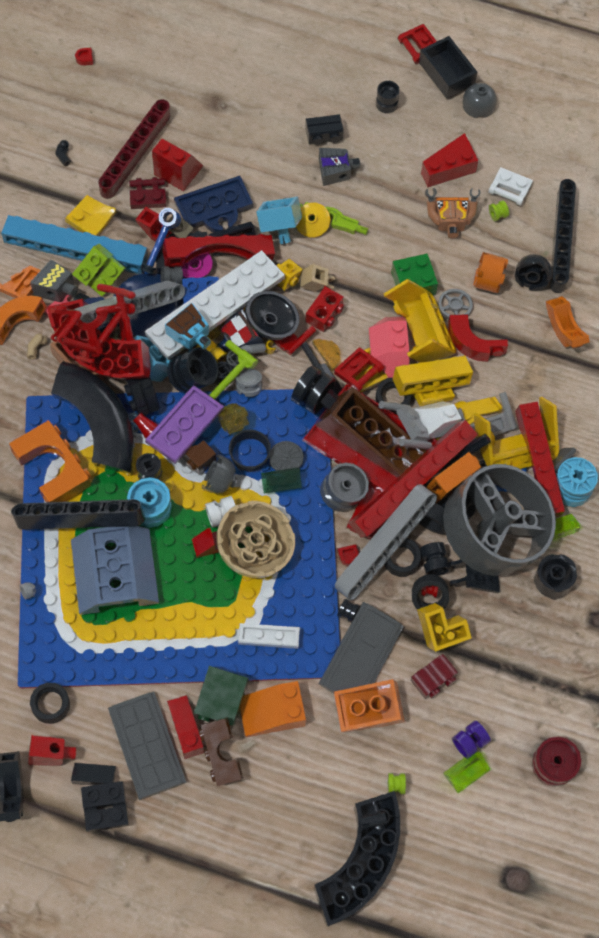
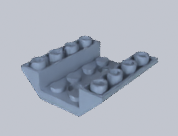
M139 526L104 527L87 530L71 539L80 615L100 612L99 607L135 601L139 602V606L159 603L149 528ZM108 543H115L117 545L112 551L105 548ZM113 580L121 581V585L118 588H112L110 583Z

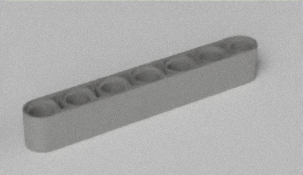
M168 280L134 290L135 298L129 299L124 297L126 303H133L135 305L134 314L182 299L185 294V288L181 284ZM114 296L74 310L80 311L82 313L80 319L85 323H89L97 317L96 308L116 305L117 299ZM116 312L109 313L101 325L109 323Z
M421 484L415 486L337 579L335 589L348 600H354L433 507L437 500L436 494Z

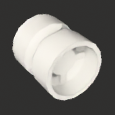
M232 496L220 499L219 503L213 501L205 504L212 528L219 526L226 512L235 506Z

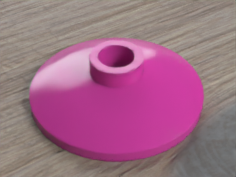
M207 253L190 260L184 266L178 267L182 268L184 278H203L210 273L213 262L210 254Z

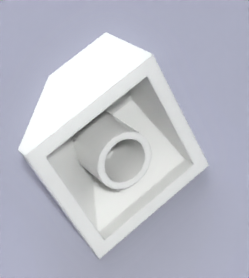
M444 401L412 408L418 413V417L430 437L429 439L445 435L456 423L462 420L455 405Z

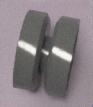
M341 463L332 468L323 479L320 494L323 501L331 509L340 512L350 511L365 497L368 492L369 482L366 474L360 467L351 463Z

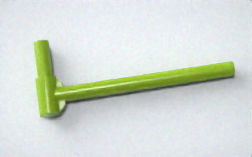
M228 340L225 346L238 355L239 364L208 395L214 400L244 368L253 369L258 364L256 358L246 350H242L231 340Z

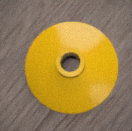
M312 202L300 208L302 218L296 228L302 235L316 238L328 230L331 218L328 210L323 205ZM315 216V220L310 221L309 217Z

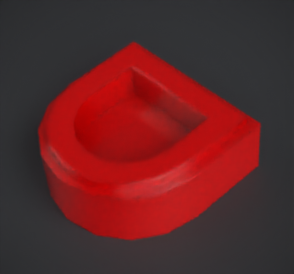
M91 47L81 48L76 51L75 59L79 65H93Z
M356 544L337 548L339 559L345 566H349L359 554Z

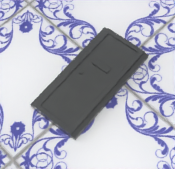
M362 602L318 684L334 694L335 691L374 683L404 626L368 603Z
M155 692L143 694L108 708L139 800L186 783Z

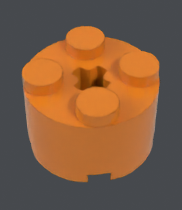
M483 252L479 260V267L476 269L473 285L478 289L498 293L505 279L503 271L507 267L508 259Z

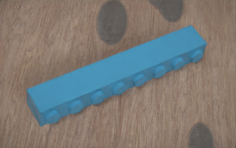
M8 215L1 232L4 243L80 261L86 257L93 246L100 243L113 254L112 257L125 267L124 271L136 274H143V270H140V268H143L142 266L144 265L142 263L146 264L148 259L147 247L143 245H134L123 240L117 241L106 236L100 237L89 232L75 231L71 228H61L54 224L48 225L37 220L31 221L20 216Z

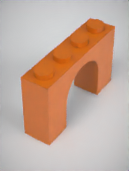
M49 420L10 442L9 446L21 466L41 454L53 453L60 456L65 461L63 471L56 478L39 487V490L45 502H65L91 486L89 480L91 475L86 468L82 469L80 466L81 461L77 454L71 453L68 441L66 439L62 440L59 436L61 435L59 428L56 425H52Z

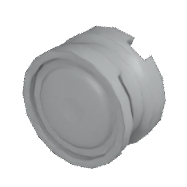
M243 369L236 377L237 392L240 395L242 393L245 394L246 397L258 395L262 391L261 373L255 369Z

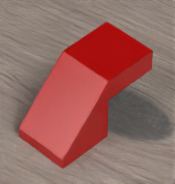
M145 207L135 221L156 242L163 225L159 221V214Z

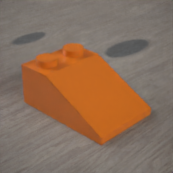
M394 679L334 692L341 732L384 727L405 722L398 684Z
M298 681L278 684L244 695L240 712L245 738L305 727L306 718Z

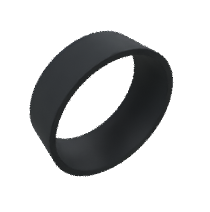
M243 430L237 433L229 444V454L232 462L237 468L247 472L261 469L267 463L271 453V445L268 438L256 430ZM244 439H256L265 446L267 457L256 466H244L233 458L234 447Z

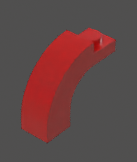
M468 314L449 316V334L454 346L463 355L482 362H488L490 355L496 357L506 355L508 340L481 339L472 333L469 327Z

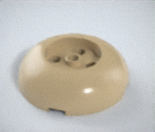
M248 501L247 503L235 505L226 512L218 526L216 538L218 551L229 568L245 577L265 578L282 570L290 561L295 548V534L289 524L290 521L278 508L261 501ZM251 527L253 532L249 534L245 531V528ZM264 535L268 536L269 542L264 541ZM242 543L245 548H239L237 544ZM256 552H261L263 557L259 558Z

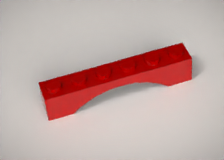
M245 234L240 236L224 235L222 237H170L164 239L162 247L165 266L169 267L184 266L198 256L215 252L230 253L247 260L261 250L271 261H273L275 255L272 235L265 234L252 236Z
M538 401L521 404L517 407L515 413L519 429L529 452L534 478L549 496L555 512V518L560 517L565 510Z

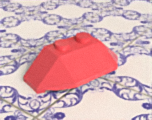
M403 316L385 317L369 328L370 354L384 365L382 372L388 378H393L395 367L409 365V357L407 355L409 352L407 321Z

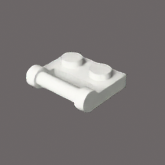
M500 167L488 193L492 195L497 194L521 206L533 180Z

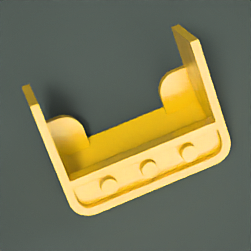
M406 279L383 293L384 297L394 302L393 308L395 312L406 318L416 346L407 353L408 357L417 362H429L450 357L456 353V348L436 299L430 291Z
M539 397L540 413L551 457L554 460L559 454L557 406L544 397ZM474 413L475 432L478 434L475 438L477 439L487 434L491 440L489 444L479 449L487 466L506 464L519 469L532 466L522 434L495 440L490 422L478 413Z

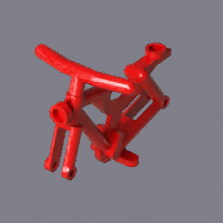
M98 284L97 289L99 291L116 294L117 303L116 305L96 308L97 317L89 323H85L80 319L82 316L80 311L67 309L66 305H55V309L51 308L50 312L65 314L67 317L57 331L51 335V340L81 349L82 355H76V359L88 363H94V358L89 357V355L92 357L101 355L103 344L118 323L122 337L121 340H135L133 339L130 317H128V315L134 314L135 305L133 303H126L124 297L134 299L136 294L133 291L111 285ZM116 312L97 339L95 329L106 320L109 313ZM76 326L80 330L86 331L88 343L68 338L67 336L73 327Z

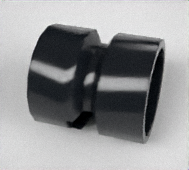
M389 80L383 81L378 85L376 107L380 112L385 114L392 113L397 109L400 93L398 84Z
M152 453L141 455L136 462L138 480L150 477L161 481L163 474L161 461L158 456Z
M443 542L428 543L420 548L422 560L426 562L424 564L426 575L441 576L451 570L449 560L445 557L447 552Z

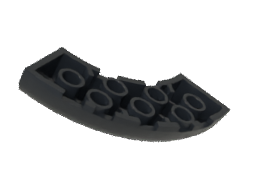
M62 361L58 368L51 394L56 399L74 406L86 418L93 436L92 463L97 467L132 475L135 463V438L131 421L122 402L115 392L98 376L80 366Z
M395 791L355 803L354 812L357 822V835L350 856L337 872L329 878L314 884L317 901L327 927L345 920L364 907L375 896L389 875L396 858L400 838V812ZM379 810L380 812L385 811L387 824L383 825L384 827L377 826L362 830L360 816L375 814Z

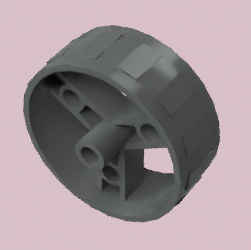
M506 464L489 465L468 476L449 495L443 514L445 533L453 551L472 569L491 576H506L525 568L544 554L551 545L555 534V512L545 489L527 472ZM495 485L511 493L520 504L516 501L505 503ZM467 493L483 518L477 526L478 537L474 534L467 518L465 504ZM506 534L532 537L531 548L525 559H510L497 554Z

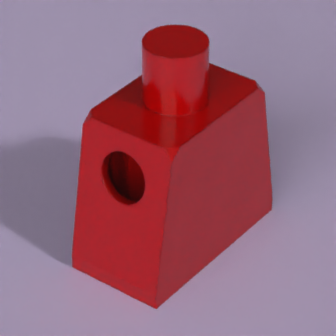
M31 735L28 765L62 766L63 759L75 760L76 747L64 746L65 739Z

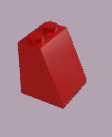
M161 139L152 150L154 175L160 179L165 178V182L181 191L187 188L203 168V164L194 156L164 139Z

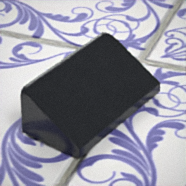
M74 763L71 782L72 784L79 785L112 783L115 780L116 766Z

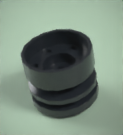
M201 347L194 348L173 357L169 361L167 368L168 378L176 390L181 393H187L193 385L200 389L213 384L217 379L218 365L210 351Z

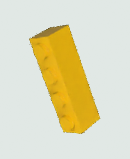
M466 356L452 357L395 367L393 382L399 395L404 396L470 385L473 371Z

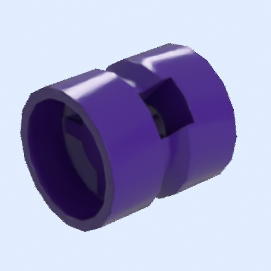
M474 720L465 727V732L459 731L454 735L452 742L462 756L469 759L477 753V748L482 749L491 742V739L485 728L478 721Z

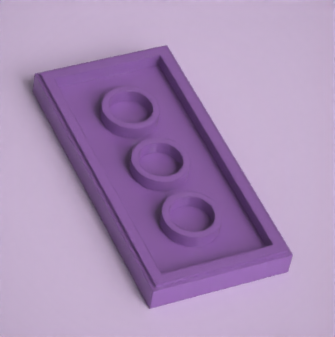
M193 385L145 439V442L176 464L223 411L224 406Z

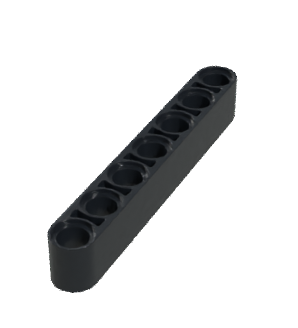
M571 179L562 180L557 193L551 264L552 275L550 280V288L555 293H562L566 289L569 280L576 184Z
M135 499L20 503L11 509V514L17 527L22 530L139 526L146 519L140 501Z

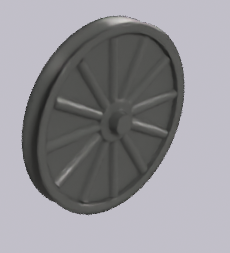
M282 441L272 447L269 462L275 471L282 474H291L302 466L304 456L302 449L297 444L290 441Z

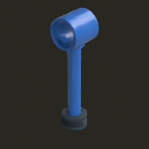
M164 208L159 213V221L163 225L147 264L142 263L144 266L140 268L147 275H154L153 272L156 268L153 266L169 229L177 228L181 223L180 214L171 208ZM173 214V220L167 223V216Z

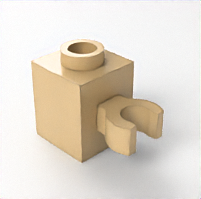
M312 264L303 269L300 287L314 292L325 286L332 290L334 286L330 285L329 281L335 280V277L332 275L328 276L329 269Z

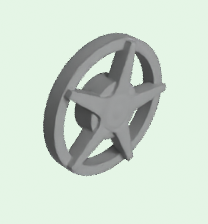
M449 289L440 296L438 307L441 313L449 319L450 314L445 312L446 310H451L454 312V315H458L460 310H468L465 314L469 315L473 303L471 297L465 291ZM459 293L461 295L459 297L451 298L447 294ZM463 296L468 300L469 307L463 305ZM445 297L448 305L442 307L441 301Z

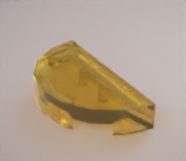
M313 340L312 345L331 371H333L340 362L338 346L331 340Z

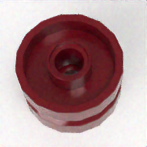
M551 737L542 742L533 754V772L537 779L545 785L552 787L563 786L571 781L580 770L582 762L580 751L567 738ZM554 758L558 759L560 764H556Z

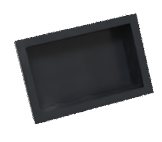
M450 36L420 50L419 64L446 99L476 83L477 70Z

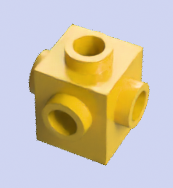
M291 259L276 265L285 275V279L277 285L284 291L294 287L298 283L303 269Z

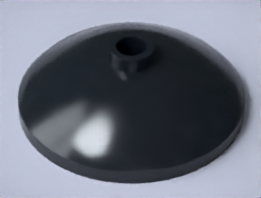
M273 291L258 292L246 304L245 315L249 325L255 332L265 338L283 340L293 335L298 328L299 314L295 305L280 293Z

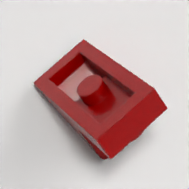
M207 528L192 538L196 558L219 553L216 538L217 531L211 532V528Z

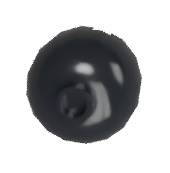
M529 254L518 262L514 276L516 282L521 287H529V290L532 291L546 288L551 280L552 269L545 257L538 254Z

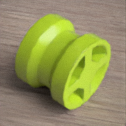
M504 200L499 201L496 205H489V214L494 222L502 217H509V209Z
M388 773V793L395 791L405 794V773H400L399 775Z

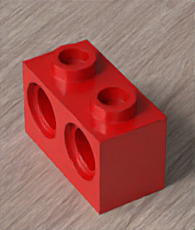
M325 286L306 312L305 322L325 332L327 327L330 328L333 325L337 313L340 314L345 306L343 304L344 296Z

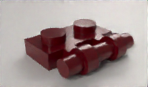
M152 177V179L142 180V178H136V180H129L130 187H137V190H130L131 209L166 207L165 188L158 189V186L165 185V178L158 179V177ZM153 186V189L142 190V187Z

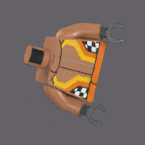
M433 188V195L430 196L428 189H426L425 196L429 200L427 201L429 218L435 225H438L440 231H447L449 238H457L458 231H464L465 225H469L476 215L478 204L476 199L480 196V189L477 196H473L472 189L470 190L471 200H469V197H435L437 194L435 188Z

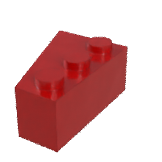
M462 134L423 161L421 175L427 188L476 173L479 160L466 134Z

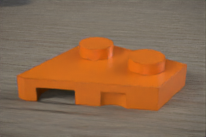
M31 265L26 267L20 273L11 276L10 281L3 285L0 283V292L13 298L32 296L33 291L30 282L41 270Z

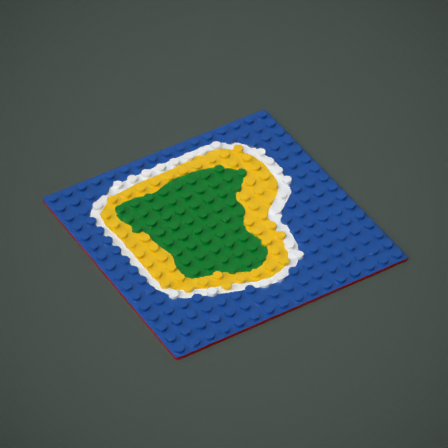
M294 389L262 390L258 395L246 397L243 393L240 395L237 391H223L215 399L224 406L223 411L192 446L198 445L204 440L216 453V456L220 454L232 461L229 454L231 439L243 430H256L268 438L271 449L279 442L290 441L302 449L304 458L302 466L291 474H282L275 471L270 465L269 458L261 469L253 472L243 471L235 466V477H237L235 486L233 488L229 487L224 493L213 494L202 489V484L205 486L207 484L204 478L209 468L199 475L196 471H191L183 458L175 464L145 442V437L133 421L138 414L136 411H132L129 401L132 399L126 393L116 395L128 413L134 433L135 463L132 475L97 467L92 463L94 448L92 432L86 418L78 409L67 402L56 399L53 395L28 396L26 398L25 434L49 420L52 425H56L61 432L59 436L62 440L66 439L68 441L71 453L77 454L81 461L80 466L82 469L86 468L91 475L89 479L91 486L65 502L127 500L129 489L138 481L137 459L143 454L152 453L158 456L161 461L163 474L161 481L169 489L172 509L170 516L164 523L149 528L159 603L139 606V602L135 601L99 607L100 612L83 615L79 614L71 539L87 530L104 527L22 530L21 584L33 583L36 594L25 600L20 591L19 688H37L39 685L47 682L56 683L62 687L204 683L209 666L247 677L249 681L321 679L340 645L339 619L337 616L338 599L337 590L335 589L337 580L333 509L326 505L320 494L321 483L331 471V463L329 457L324 456L302 441V439L325 409L322 408L314 415L305 409V404L299 406L291 401ZM203 391V392L206 393L207 395H209L212 391ZM156 393L160 410L150 412L145 416L159 425L186 393ZM244 439L237 443L233 450L235 461L244 466H256L267 457L265 446L256 439ZM45 453L24 464L23 503L45 502L39 487L56 478L63 471L65 461L60 456L53 453ZM232 496L235 505L247 503L248 501H261L278 508L290 521L289 524L295 534V548L290 561L282 570L274 575L265 578H249L229 568L223 561L220 553L196 558L192 538L207 528H211V532L218 530V526L212 528L205 504L213 501L219 503L220 499ZM251 527L245 528L247 533L253 532ZM264 535L265 542L270 541L267 535ZM108 543L105 548L112 551L117 545L115 543ZM237 544L239 548H245L244 544ZM256 552L259 558L263 557L261 552ZM113 580L110 583L112 588H118L121 585L119 580ZM240 623L300 627L298 649L238 645Z

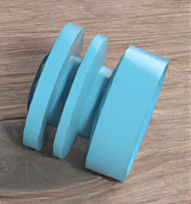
M574 457L561 463L556 474L562 502L570 507L585 504L598 482L596 468L584 458Z

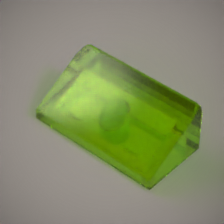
M572 514L555 519L556 527L553 540L579 532L581 526Z
M477 751L469 759L465 757L443 774L455 791L459 793L491 769L482 753Z

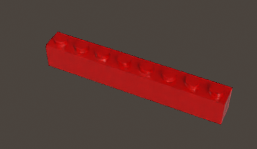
M466 420L456 423L349 522V525L360 538L368 537L393 514L415 486L419 484L424 485L478 434Z

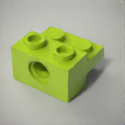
M99 243L93 246L72 275L85 286L89 285L103 297L106 292L99 291L97 285L106 284L112 286L125 270V267L112 257L113 254ZM102 266H104V268L98 275L97 272L101 269Z

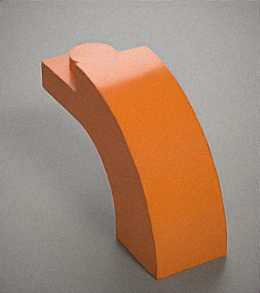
M22 296L12 299L0 307V345H3L11 329L17 323L24 320L39 322L47 308L41 297Z
M563 296L546 301L550 322L563 346L578 348L590 342L589 335L576 324L569 301Z

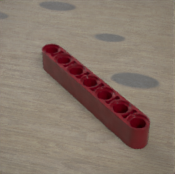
M160 99L154 103L100 177L98 184L100 195L103 198L110 199L115 196L171 117L170 104L167 100Z

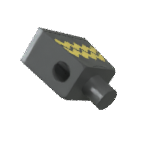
M50 260L30 282L35 296L57 302L61 301L67 294L74 297L78 292V287L74 286L71 272L53 260Z

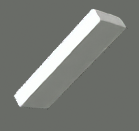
M240 623L238 645L298 649L300 627Z

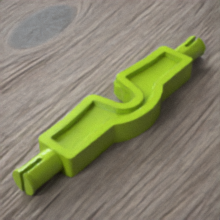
M325 207L330 217L333 218L332 228L351 234L359 232L367 235L369 228L359 225L358 220L344 216L335 208ZM315 216L309 217L310 219L315 220Z

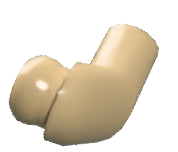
M36 334L28 343V359L37 358V347L47 343L46 336Z

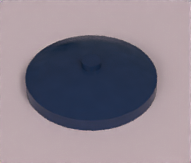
M143 273L132 276L125 280L119 288L134 291L160 283V274L147 275ZM183 298L128 316L130 317L133 338L136 335L147 337L145 331L184 304Z

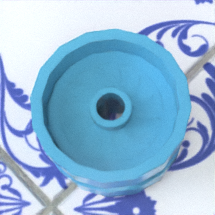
M149 477L140 479L131 486L128 491L127 500L135 499L140 501L146 517L141 526L151 528L164 523L170 516L172 509L169 489L165 483Z

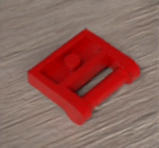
M424 24L400 34L397 38L400 44H403L413 57L412 60L415 64H419L420 53L415 50L408 39L412 38L420 50L437 42Z
M359 347L334 369V374L360 392L363 389L362 386L377 373H381L384 370V365ZM369 365L372 366L358 381L354 379Z

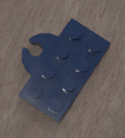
M241 176L174 197L175 205L183 220L193 228L204 224L213 233L223 230V227L219 225L221 221L228 222V228L236 226L238 212L253 207L252 199Z

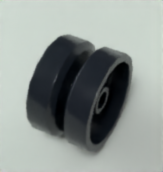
M312 365L297 382L291 396V401L299 406L305 404V409L315 415L323 408L318 403L319 399L329 388L334 390L336 379L328 374L322 376V371Z

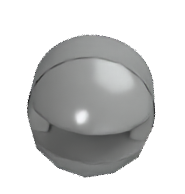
M27 582L20 585V591L25 600L36 594L33 583Z

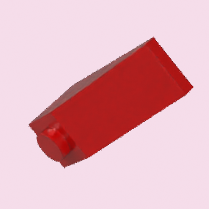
M187 695L167 701L184 759L204 754L203 744Z

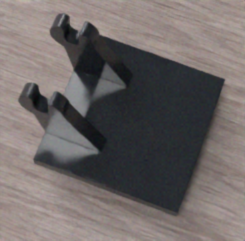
M461 559L449 562L450 568L453 567V569L466 566L467 574L463 578L451 580L449 582L450 586L460 587L466 585V588L493 593L500 592L499 576L482 574L469 567Z

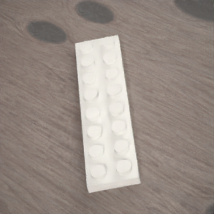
M261 250L145 331V335L167 360H170L186 347L166 334L165 324L190 303L196 307L206 320L210 332L244 308L254 294L270 290L284 280L285 275Z

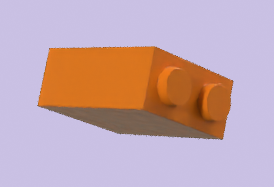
M468 452L428 484L426 488L437 496L435 503L438 504L450 495L468 476L481 468L478 459Z

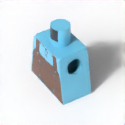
M192 303L165 324L166 334L187 349H192L197 344L206 349L211 344V340L207 337L209 325Z

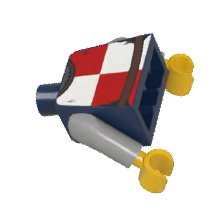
M246 306L244 310L241 309L225 321L224 326L221 328L225 339L217 344L225 352L229 350L225 346L228 340H231L249 354L264 352L273 354L275 352V347H269L273 346L274 342L269 340L265 345L263 337L249 325L245 315Z

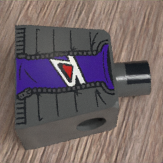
M319 148V164L323 186L349 180L351 169H360L359 158L349 159L347 149Z

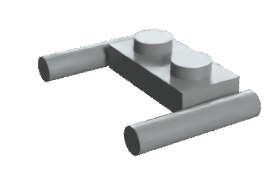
M506 392L499 393L504 412L485 418L490 422L491 431L494 436L517 428ZM459 408L457 410L462 418L461 421H464L465 418L462 409ZM474 423L469 424L475 431Z
M379 402L380 409L397 411V415L411 440L400 439V446L429 449L432 446L431 442H428L430 437L425 426L420 421L418 413L411 409L410 405Z

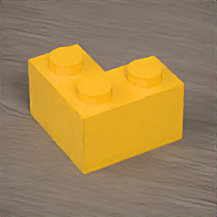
M436 603L417 609L427 647L436 652L472 639L467 620L457 615L446 619L443 607Z

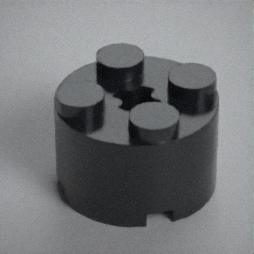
M551 554L544 557L534 576L536 588L542 595L552 600L566 596L577 579L576 565L569 557L562 554Z

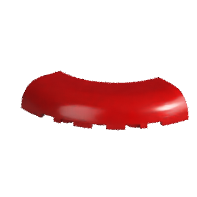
M83 299L57 305H66L67 309L74 310L88 304ZM55 305L48 306L51 327L56 332L67 315L51 313L50 309H55ZM76 326L73 327L67 336L68 338L88 343L86 331L80 330ZM96 328L95 330L98 339L102 332L99 330V328ZM108 337L102 346L103 351L100 356L92 357L89 355V357L94 358V363L76 359V355H82L81 349L61 344L69 356L80 365L100 375L118 379H140L150 376L149 347L141 339L125 341L114 340Z

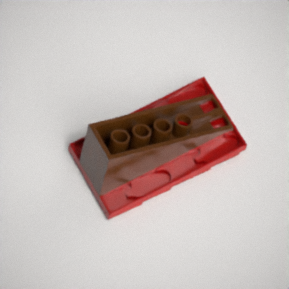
M346 384L337 394L336 402L329 410L323 412L302 441L338 464L351 463L360 467L366 474L369 484L383 492L428 449L400 446V439L411 440L399 416L389 410L380 409L377 402ZM433 438L429 439L428 442H431L433 446L437 440Z

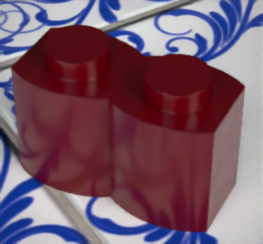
M442 654L416 672L410 681L425 700L429 697L433 699L441 693L440 689L445 685L449 687L457 681L458 672L445 655Z

